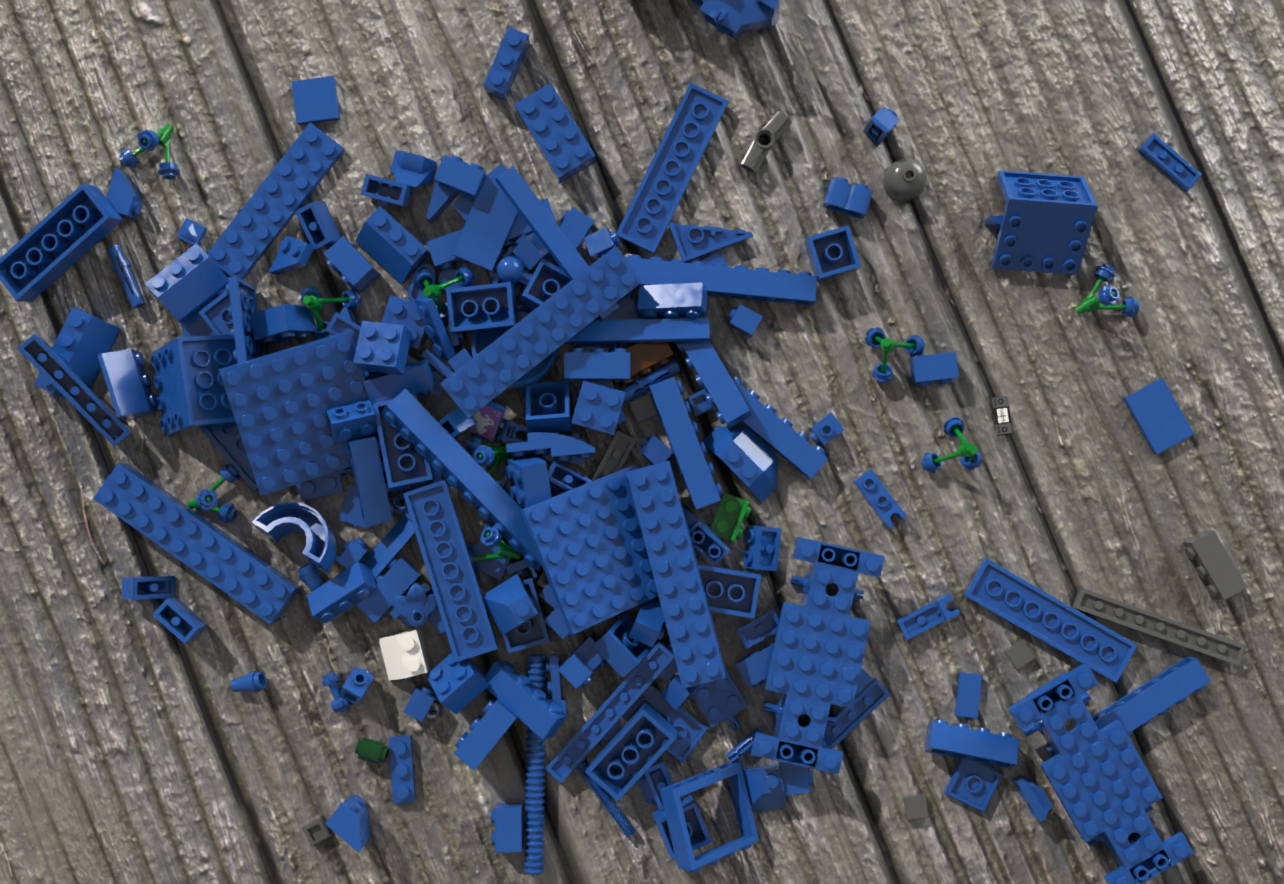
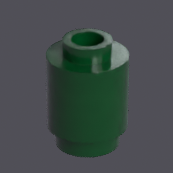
M369 738L358 741L355 749L358 759L377 765L385 763L389 747L385 746V743Z

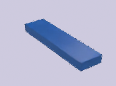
M876 678L855 696L853 709L843 707L833 717L837 718L836 727L826 725L822 747L833 749L891 695Z

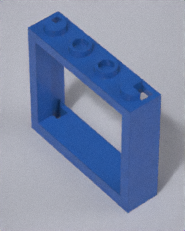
M727 762L660 789L678 869L689 870V873L700 871L701 866L715 864L719 858L733 856L735 851L748 849L752 843L759 841L741 763ZM728 778L741 836L694 857L680 797Z

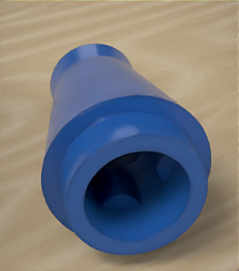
M308 563L298 569L299 578L311 592L323 585L319 568L314 564Z
M256 670L231 681L233 692H260L261 689L266 687L264 673Z

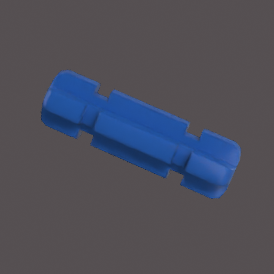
M755 728L750 736L747 735L735 746V749H731L727 753V757L732 763H736L741 755L744 756L752 749L755 732L762 733L760 729Z

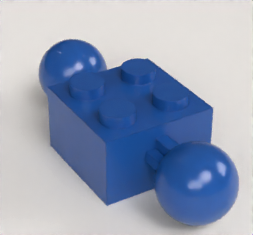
M513 256L503 258L497 266V274L501 281L511 282L512 284L520 282L527 286L519 302L533 310L571 281L562 269L544 259H541L533 275L526 272L521 260Z

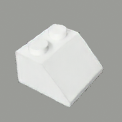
M421 628L379 638L389 681L424 674L431 670Z

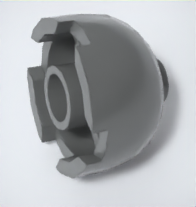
M910 158L899 159L893 162L885 171L883 187L887 195L893 200L911 202L924 191L927 183V174L923 165L917 160Z

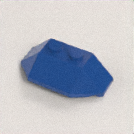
M717 426L702 440L704 445L761 503L777 488L778 457L748 426H733L731 428L728 426Z

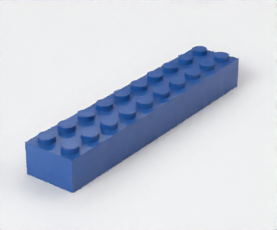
M615 246L440 384L469 419L633 290L643 280Z
M665 461L628 471L626 473L682 688L726 678L727 672L672 463L671 461Z
M118 463L93 497L95 501L269 624L279 620L302 587L129 464Z

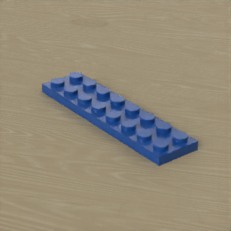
M690 82L616 232L619 238L652 254L655 253L728 105V100Z
M309 123L208 251V256L231 277L237 276L244 280L296 214L295 211L300 209L345 149L312 123Z
M447 480L403 493L455 662L498 649Z
M987 558L983 559L963 594L965 597L1076 661L1088 664L1090 669L1117 683L1137 647V644Z

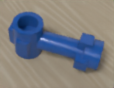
M334 671L322 676L323 686L328 685L334 697V700L331 701L333 711L335 713H342L348 710L353 703L340 697L341 691L336 682L339 680L338 675H335Z

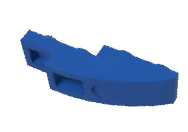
M527 433L528 442L506 444L507 453L513 454V457L526 456V452L534 451L535 455L548 454L547 450L550 449L551 456L557 458V461H568L570 456L579 455V459L592 458V454H596V449L593 446L576 438L555 433Z
M682 503L694 548L716 566L730 549L689 507Z

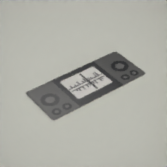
M1008 396L992 398L997 435L1012 433Z

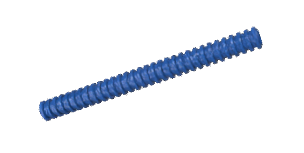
M530 654L527 656L529 660L527 663L529 667L527 673H529V676L527 678L536 689L546 693V690H544V687H546V683H544V680H546V676H544V673H546V669H544V666H546L544 662L546 656L543 654ZM526 725V728H528L526 731L528 735L526 738L528 742L526 744L528 749L526 751L528 756L526 758L528 763L526 769L528 771L525 775L528 778H526L525 782L528 785L525 786L527 790L525 793L527 797L525 800L527 804L525 806L527 811L525 813L527 818L525 820L527 825L525 827V831H527L525 834V838H527L525 840V845H527L525 852L527 854H525L524 858L527 860L524 862V865L527 867L524 869V872L529 875H538L544 872L542 867L544 865L542 860L544 858L542 853L544 851V847H542L544 845V840H542L544 838V833H542L544 831V826H542L544 820L542 818L545 813L542 811L545 809V806L542 804L545 802V799H543L545 796L543 792L545 789L543 785L545 782L543 778L545 776L543 771L545 769L543 764L545 762V758H543V755H545V751H543L545 744L543 742L545 740H542Z

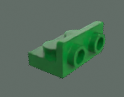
M724 492L710 529L717 536L734 542L735 539H740L743 532L741 523L743 518H748L751 507L748 506L749 501Z

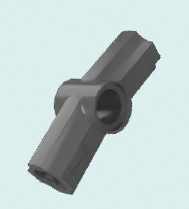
M777 111L764 128L757 132L740 166L750 173L756 174L772 146L792 124L788 116ZM762 137L767 138L769 144L761 145L758 139Z

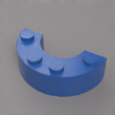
M285 502L266 509L253 520L252 523L261 533L276 542L290 533L301 532L306 534V546L302 554L312 564L328 573L336 555V539L329 524L314 508L303 503Z

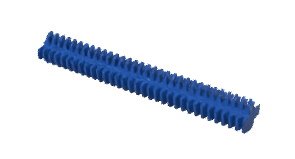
M586 761L580 762L576 769L579 768L577 771L580 770L579 773L582 772L581 775L585 777L584 780L587 779L585 782L588 781L587 785L590 784L589 787L593 788V793L596 792L595 796L598 795L597 798L599 797L598 800L602 801L603 807L606 806L604 809L607 808L606 811L609 810L608 813L612 815L611 818L614 817L612 820L615 819L614 822L617 821L616 824L620 826L619 829L622 828L620 831L623 830L622 834L625 832L624 835L626 837L632 835L635 832L634 827L630 825L629 820L625 818L626 816L620 811L621 809L612 800L613 798H611L610 794L585 773L588 766Z

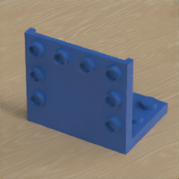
M999 170L997 179L1005 198L1006 206L992 259V268L1078 275L1098 206L1085 178L1082 176Z
M237 276L228 277L226 289H222L181 322L183 337L216 335L198 312L226 291L231 302L228 312L230 318L233 319L231 337L236 345V350L233 351L235 362L241 363L264 356L262 340H254L250 314L258 312L256 287Z
M231 335L177 337L153 351L151 364L152 367H155L154 385L159 393L157 406L162 414L160 427L164 431L165 436H173L195 426L236 422L218 370L238 364L233 356L236 345Z

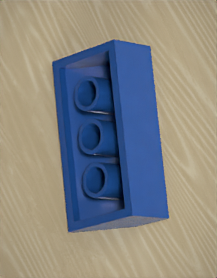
M72 307L52 349L92 388L102 369L97 355L111 351L121 328L84 310ZM40 372L34 385L65 398Z

